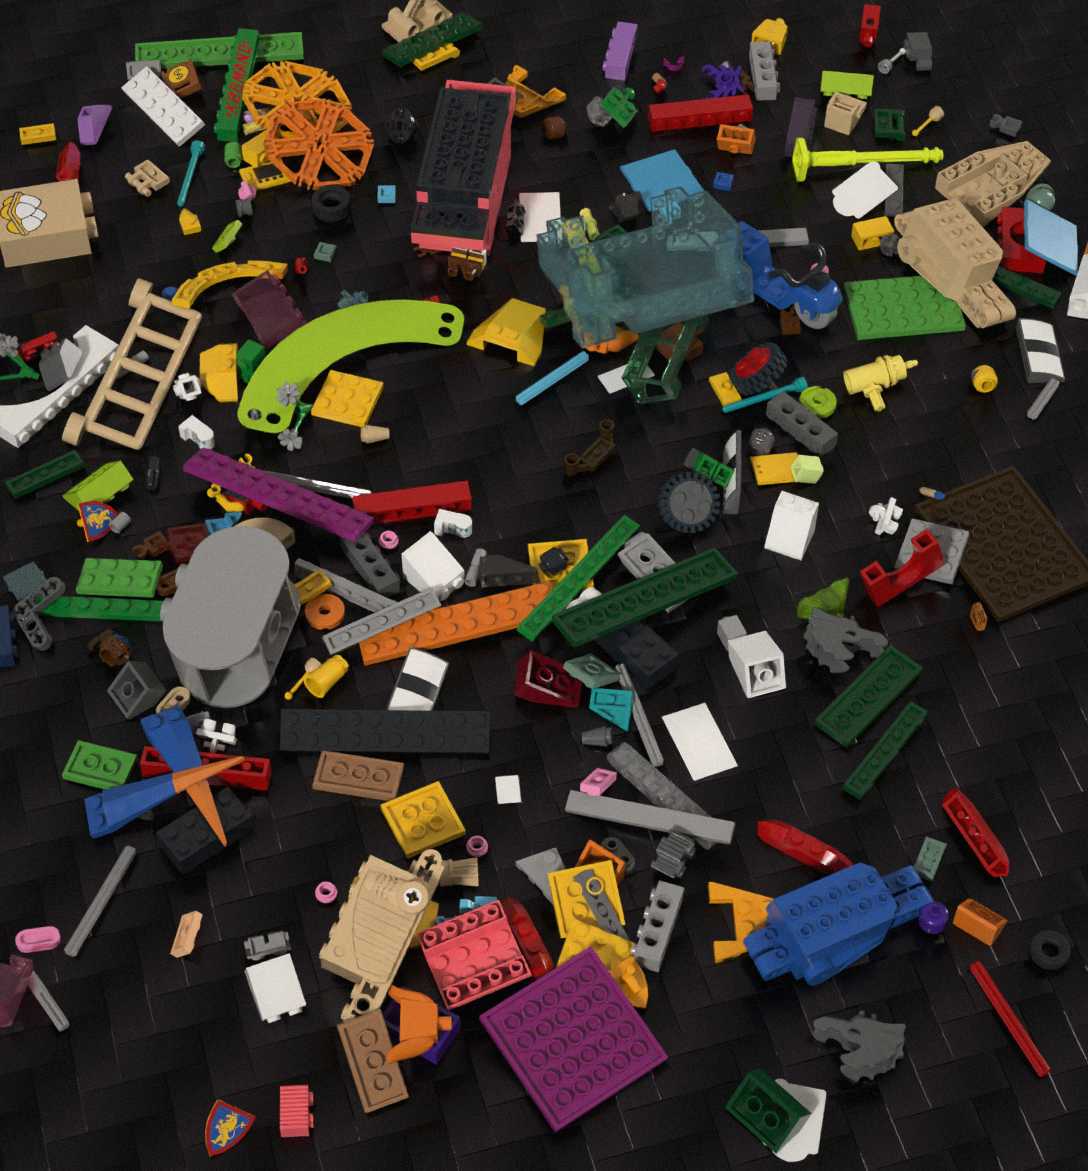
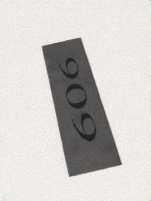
M588 869L574 876L575 882L582 886V895L601 929L630 941L603 890L597 895L588 892L586 888L587 881L595 877L592 870ZM596 879L589 882L590 891L594 893L600 891L601 887Z

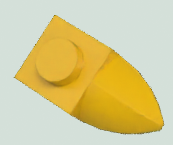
M183 209L179 221L184 235L201 232L197 215H194L187 209Z

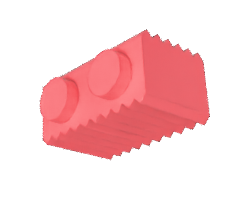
M308 1085L280 1086L281 1137L309 1136V1128H314L313 1113L309 1114V1106H314V1094L309 1092Z

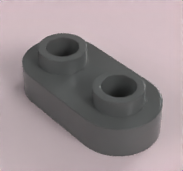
M615 837L604 839L601 844L603 848L620 859L627 861L624 876L631 874L635 869V859L619 839Z

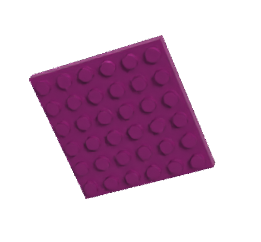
M592 947L587 948L479 1017V1020L555 1133L669 1058Z

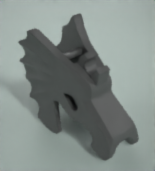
M813 607L812 615L809 617L810 624L807 625V631L804 633L803 638L807 640L806 649L809 650L812 656L817 657L819 665L825 664L829 666L831 673L848 671L849 666L844 661L852 659L854 657L853 653L858 650L869 651L870 656L876 658L884 652L883 647L887 646L888 640L881 633L860 628L854 616H850V619L843 618L844 614H840L838 617ZM843 642L852 643L853 646H849Z
M860 1011L857 1016H854L849 1021L822 1016L813 1022L815 1028L813 1036L816 1040L825 1043L827 1039L832 1038L840 1042L845 1050L850 1051L848 1054L841 1055V1061L845 1065H842L840 1070L846 1077L855 1082H858L863 1076L873 1080L876 1074L886 1073L891 1068L895 1069V1061L903 1058L902 1048L905 1040L903 1035L906 1028L905 1024L882 1023L876 1021V1015L874 1014L869 1019L864 1017V1011Z

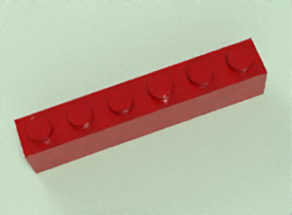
M749 94L649 105L648 120L652 132L752 121L753 106Z
M468 481L352 496L353 509L374 517L373 524L437 516L439 509L455 513L472 511Z
M144 746L140 762L143 778H155L173 773L154 747ZM198 752L202 766L240 757ZM244 757L245 760L207 778L208 784L268 791L272 773L270 759Z

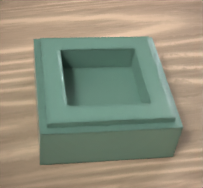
M320 242L314 253V259L331 262L337 251V246Z

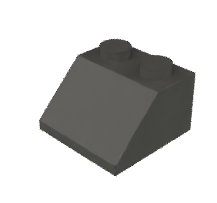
M67 338L60 342H55L51 348L44 349L40 355L42 358L38 365L48 391L53 390L71 378L83 353L81 349Z
M129 660L107 690L127 719H131L155 706L166 691L146 662Z

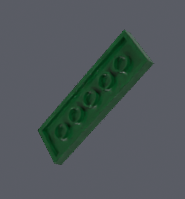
M464 12L458 13L455 17L446 19L438 25L430 26L429 29L423 32H417L414 36L405 38L395 45H389L386 49L382 50V54L389 61L402 67L415 61L417 58L419 59L428 53L440 49V47H445L449 43L451 44L483 29L482 23Z
M890 645L815 719L814 725L847 748L922 673L923 667Z

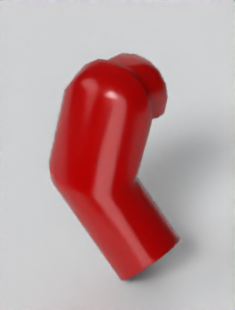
M305 257L295 260V271L297 274H304L307 271L306 266L308 262H306L307 259Z

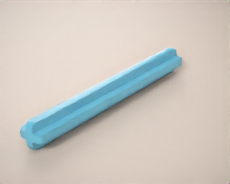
M582 351L518 394L516 402L523 405L587 362L589 355Z

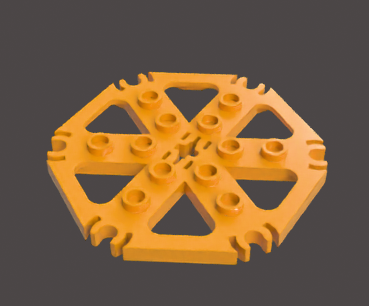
M280 61V66H276L272 62V67L269 63L245 81L242 99L256 125L260 124V129L267 127L266 133L275 110L277 112V108L285 111L283 105L287 104V102L320 99L318 97L327 90L335 93L340 102L339 109H341L343 104L350 112L352 110L350 101L338 80L334 81V76L327 78L328 72H323V69L285 61V63ZM292 73L310 76L312 79L300 88ZM266 77H272L280 89L259 85V83ZM261 102L275 105L276 107L266 115L260 116L253 103ZM330 102L331 106H336L337 102ZM316 109L299 111L316 128L318 120L315 115L320 116V111ZM339 118L333 133L339 131L348 122L343 118ZM279 124L274 134L281 138L298 137L293 132L282 131L280 127L284 124Z

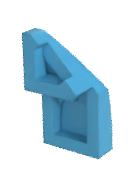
M242 512L225 513L224 518L205 520L204 526L207 535L210 536L222 529L234 527L241 519Z

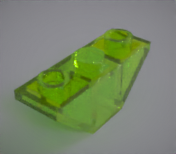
M846 577L842 580H837L826 589L817 591L815 595L802 599L798 605L797 616L809 619L812 615L813 607L834 616L843 614L849 579Z

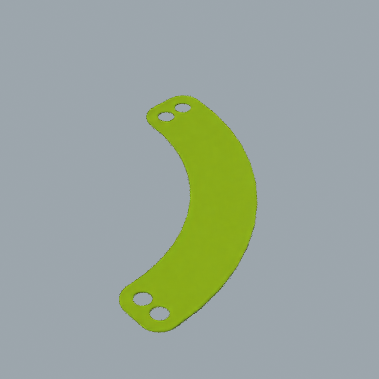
M386 300L357 304L316 318L282 340L264 358L244 391L237 413L238 419L242 425L250 429L269 433L283 432L289 427L297 405L289 403L288 406H283L282 402L277 401V397L280 394L276 390L278 387L284 388L283 384L285 382H288L290 386L293 383L298 386L297 390L300 392V395L297 399L299 400L308 385L323 370L339 359L358 350L396 342H421L442 346L454 345L461 338L464 323L463 313L457 307L448 304L418 300ZM444 313H450L454 316V321L446 323L441 319V316ZM442 327H447L451 330L452 334L449 337H442L438 330ZM252 409L259 410L262 417L259 420H252L248 417V412ZM275 413L280 416L281 420L277 424H271L266 419L267 415Z

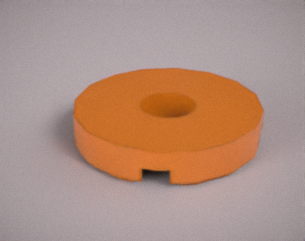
M318 595L306 604V621L310 626L319 630H323V628L333 629L344 620V604L334 595ZM322 610L330 611L326 615L320 614Z

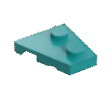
M595 688L591 691L589 708L611 723L629 732L634 693L633 691Z

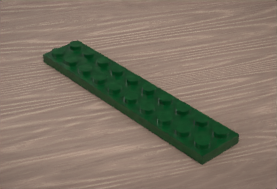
M714 547L553 614L552 622L575 648L737 579L738 573Z

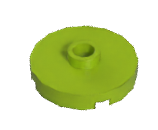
M820 386L808 387L801 393L799 403L819 419L830 416L836 409L837 399L834 393L827 388L822 389Z

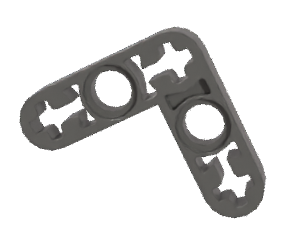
M57 577L49 578L17 603L13 609L14 616L30 643L40 651L48 649L52 639L37 614L64 593L65 583ZM39 595H43L42 602L36 604V598ZM36 621V627L29 631V625ZM37 635H40L41 637H43V638H42V641H43V642H42L41 644H40L41 641H40V639L37 637Z

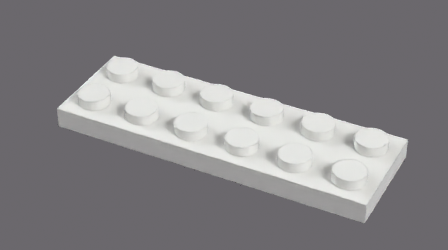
M147 66L121 87L179 147L205 125Z

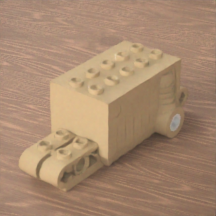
M428 849L424 851L418 861L413 860L408 872L370 855L367 862L363 861L358 872L359 880L358 882H353L348 896L350 899L348 903L344 901L339 912L340 920L338 923L334 922L329 933V938L331 939L329 943H324L319 954L322 968L356 983L351 992L350 998L353 999L351 1005L346 1003L342 1011L341 1019H343V1022L381 1008L390 985L396 976L442 877L445 867L441 865L442 858L436 850ZM432 862L433 864H431L428 874L424 873L426 864ZM359 1003H366L369 1009L360 1011L357 1005Z

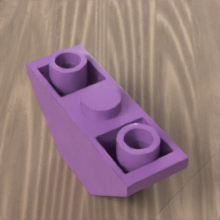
M111 105L82 107L77 118L80 144L82 146L97 144L112 110Z

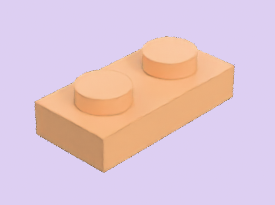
M193 911L182 915L171 955L178 958L191 953L195 945L196 934L200 929L201 913Z

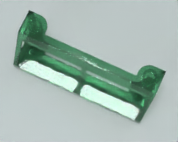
M665 299L655 300L622 375V380L638 403L643 404L677 398L681 389V382L677 378V374L697 326L704 329L709 322L708 315L701 306ZM665 304L691 309L687 321H682L684 328L678 342L659 339L661 332L678 323ZM656 343L675 346L660 381L642 377ZM646 383L662 386L667 395L648 397L646 394Z

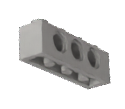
M750 42L749 59L756 100H776V95L780 92V83H777L778 72L775 71L776 60H773L774 49H771L770 42Z
M659 881L657 888L653 887L650 895L651 906H646L643 916L646 919L645 924H640L637 937L640 938L638 944H633L631 956H634L640 967L659 972L683 900L684 887ZM659 906H666L667 908L662 909ZM653 924H659L661 926L654 927ZM651 942V943H654L655 945L649 946V945H647L646 943Z

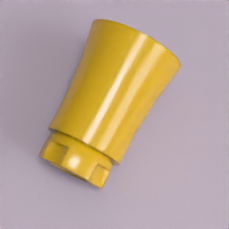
M334 655L321 666L304 675V684L314 696L323 698L329 689L348 671L349 665L340 655Z

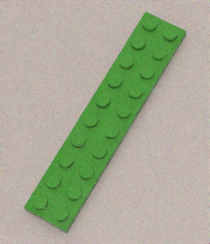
M302 32L259 35L260 43L256 62L304 59ZM234 37L135 43V61L160 60L161 69H168L183 61L188 63L189 58L193 60L195 67L228 65L229 60H232L231 48L235 46Z

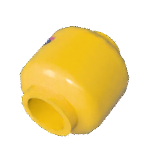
M982 365L975 368L972 372L971 379L977 391L987 393L994 390L997 386L998 379L992 367Z

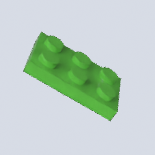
M78 740L62 776L66 780L106 790L126 785L138 758L135 754Z

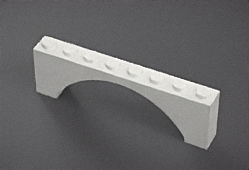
M87 325L80 329L73 338L75 345L83 353L71 378L58 390L39 400L19 405L0 406V437L17 448L27 442L33 434L39 431L49 420L53 419L63 408L67 407L75 397H78L84 389L93 384L101 374L106 372L119 346L117 343Z

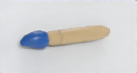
M927 487L920 488V493L937 500H943L945 497L940 491Z

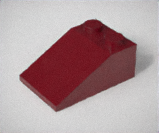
M530 650L519 660L513 695L530 702L577 708L580 701L582 681L572 677L568 671L563 669V663Z

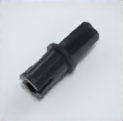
M153 456L148 459L146 476L147 489L155 491L158 488L159 478L161 477V460Z

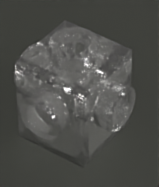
M596 96L586 109L590 121L604 127L611 120L612 116L600 104L603 98Z

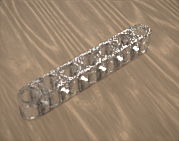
M622 742L607 754L610 764L658 807L710 817L629 744ZM694 838L705 849H710L717 843Z

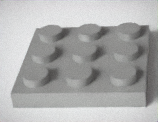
M912 519L896 561L895 570L906 564L913 555L914 549L911 538L928 528L939 542L945 565L925 578L953 584L969 538V531Z

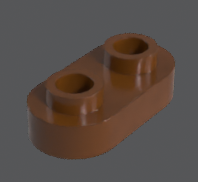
M178 569L159 577L156 586V592L159 595L168 596L177 591L178 587L175 585V577Z

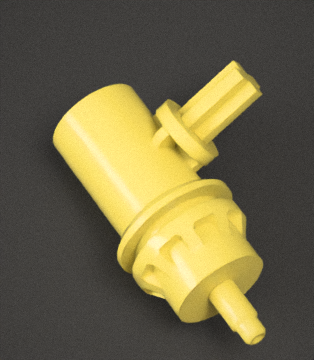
M885 355L882 358L879 356L873 363L844 371V382L849 394L863 391L864 396L870 398L874 410L879 412L885 408L880 395L882 392L881 386L889 388V386L896 385L899 380L907 377L906 369L917 366L918 362L917 360L904 362L900 355L893 357Z

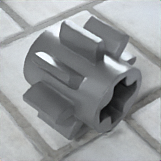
M895 234L884 235L879 245L882 253L887 256H892L894 253L898 254L899 236Z

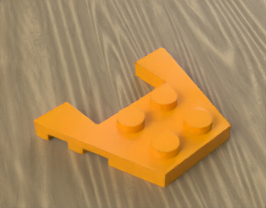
M518 65L514 66L512 74H509L505 83L508 86L516 87V91L520 93L514 109V115L519 118L566 100V94L555 87L544 96H541L521 84L520 82L528 77V71Z
M714 882L708 883L709 903H732L736 941H714L715 963L747 952L742 941L751 933L766 927L765 922L768 916L766 907L772 902L773 898Z

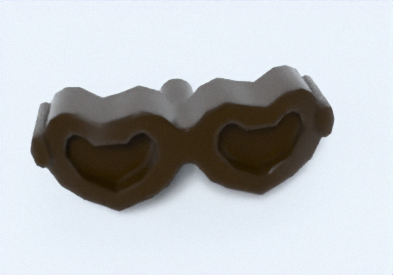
M112 629L101 632L99 636L94 637L89 642L88 649L92 653L96 652L100 648L103 638L116 635V633Z

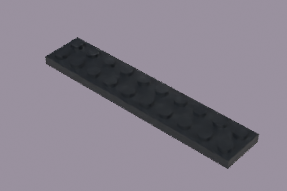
M281 709L280 751L489 754L490 711Z

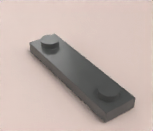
M886 163L885 174L898 186V189L885 199L884 217H896V215L903 213V165Z

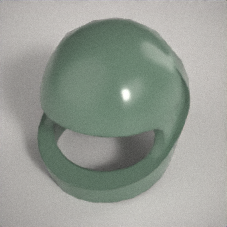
M1040 183L1029 190L1026 199L1050 211L1055 203V194L1049 185Z

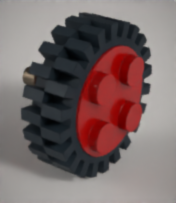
M767 342L764 345L760 344L759 347L752 348L750 352H746L747 355L745 357L742 356L740 361L735 363L736 367L731 369L732 372L729 378L742 395H749V393L753 395L755 391L757 393L760 392L762 387L764 389L768 387L770 391L778 388L774 384L773 379H778L780 377L778 373H783V368L787 365V359L773 342L769 344Z

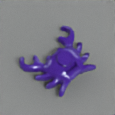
M712 65L704 66L702 72L711 71L707 74L709 78L716 76L714 80L717 83L715 85L717 90H711L710 95L714 96L713 98H720L721 95H723L722 97H728L731 93L732 96H735L737 90L744 93L745 90L739 81L742 67L738 66L734 72L731 65H728L729 71L722 65H719L721 71Z

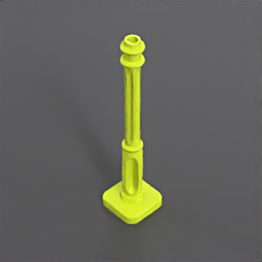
M796 138L792 163L797 181L803 182L805 181L807 170L811 166H854L856 163L923 161L925 164L929 161L938 163L939 160H943V150H939L938 147L929 150L925 147L923 150L856 152L852 150L810 152L807 150L805 139Z

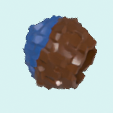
M117 634L103 638L99 650L101 660L109 664L110 667L126 664L132 652L129 639Z

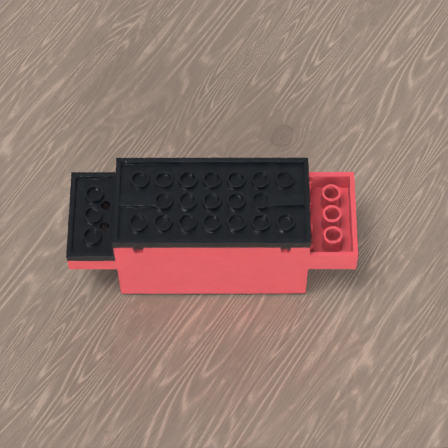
M447 80L445 88H440L416 185L417 204L411 224L412 243L419 244V248L452 251V247L486 250V255L490 256L511 159V123L516 105V87Z

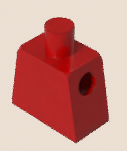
M864 4L859 42L865 47H871L872 44H876L881 6ZM868 19L873 20V25L867 24Z

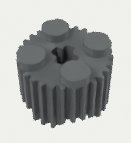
M670 828L668 831L669 837H663L657 847L658 857L656 861L652 860L651 867L674 879L676 877L681 879L686 871L684 865L687 859L691 860L693 858L696 848L693 839Z

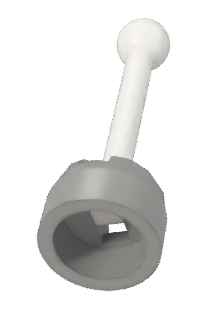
M901 48L900 52L891 60L883 59L879 62V71L883 74L891 71L893 67L892 62L901 54H905L906 50Z

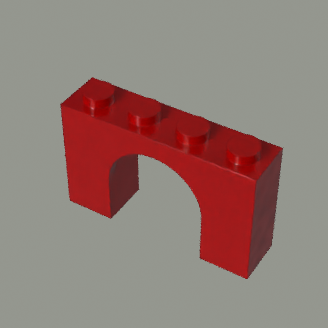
M1002 207L1001 214H997L996 224L999 225L997 227V237H1000L997 244L1003 250L1000 267L1010 271L1043 273L1046 260L1025 249V246L1016 243L1011 238L1017 234H1025L1024 208Z
M928 528L911 538L914 549L913 555L901 568L885 573L879 563L875 561L860 571L866 591L877 607L945 565L939 542Z

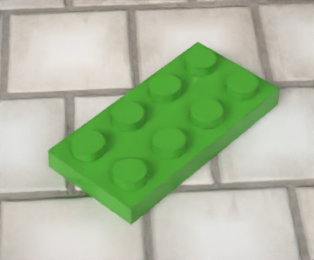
M86 558L76 586L77 594L154 597L163 565L161 561Z

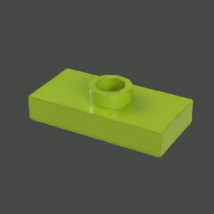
M236 220L227 225L212 249L218 253L227 248L236 239L235 234L242 226V223Z

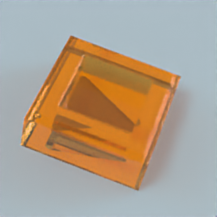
M974 603L970 617L978 631L984 630L987 616L981 603Z

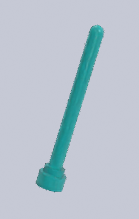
M198 140L193 141L190 148L192 157L177 201L179 207H182L185 203L198 158L205 150V144Z
M802 376L796 378L790 385L725 405L722 410L725 413L774 398L782 391L785 393L792 391L801 393L808 388L807 382Z

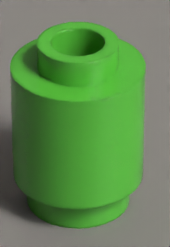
M230 142L225 145V163L231 168H236L242 162V146L237 142Z

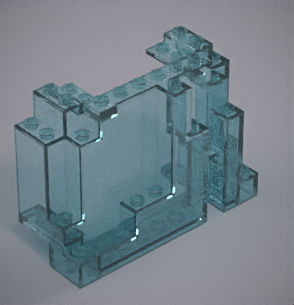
M680 186L664 190L665 194L650 198L652 227L586 244L583 215L566 220L564 217L546 221L547 232L536 235L539 265L562 294L564 312L572 321L574 339L581 348L617 339L616 322L623 321L633 334L754 302L752 268L743 260L742 227L707 191L689 195Z

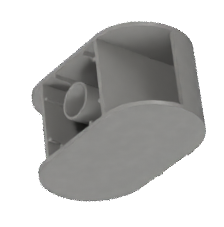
M235 526L222 529L205 538L194 550L189 564L182 563L179 566L175 577V585L178 587L173 599L167 597L161 606L160 620L163 622L164 639L182 686L189 690L190 696L209 706L220 708L242 706L254 701L265 692L272 680L300 611L298 591L287 576L289 571L287 551L276 537L264 530L249 526Z

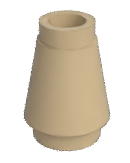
M371 425L361 427L362 442L368 444L389 439V428Z

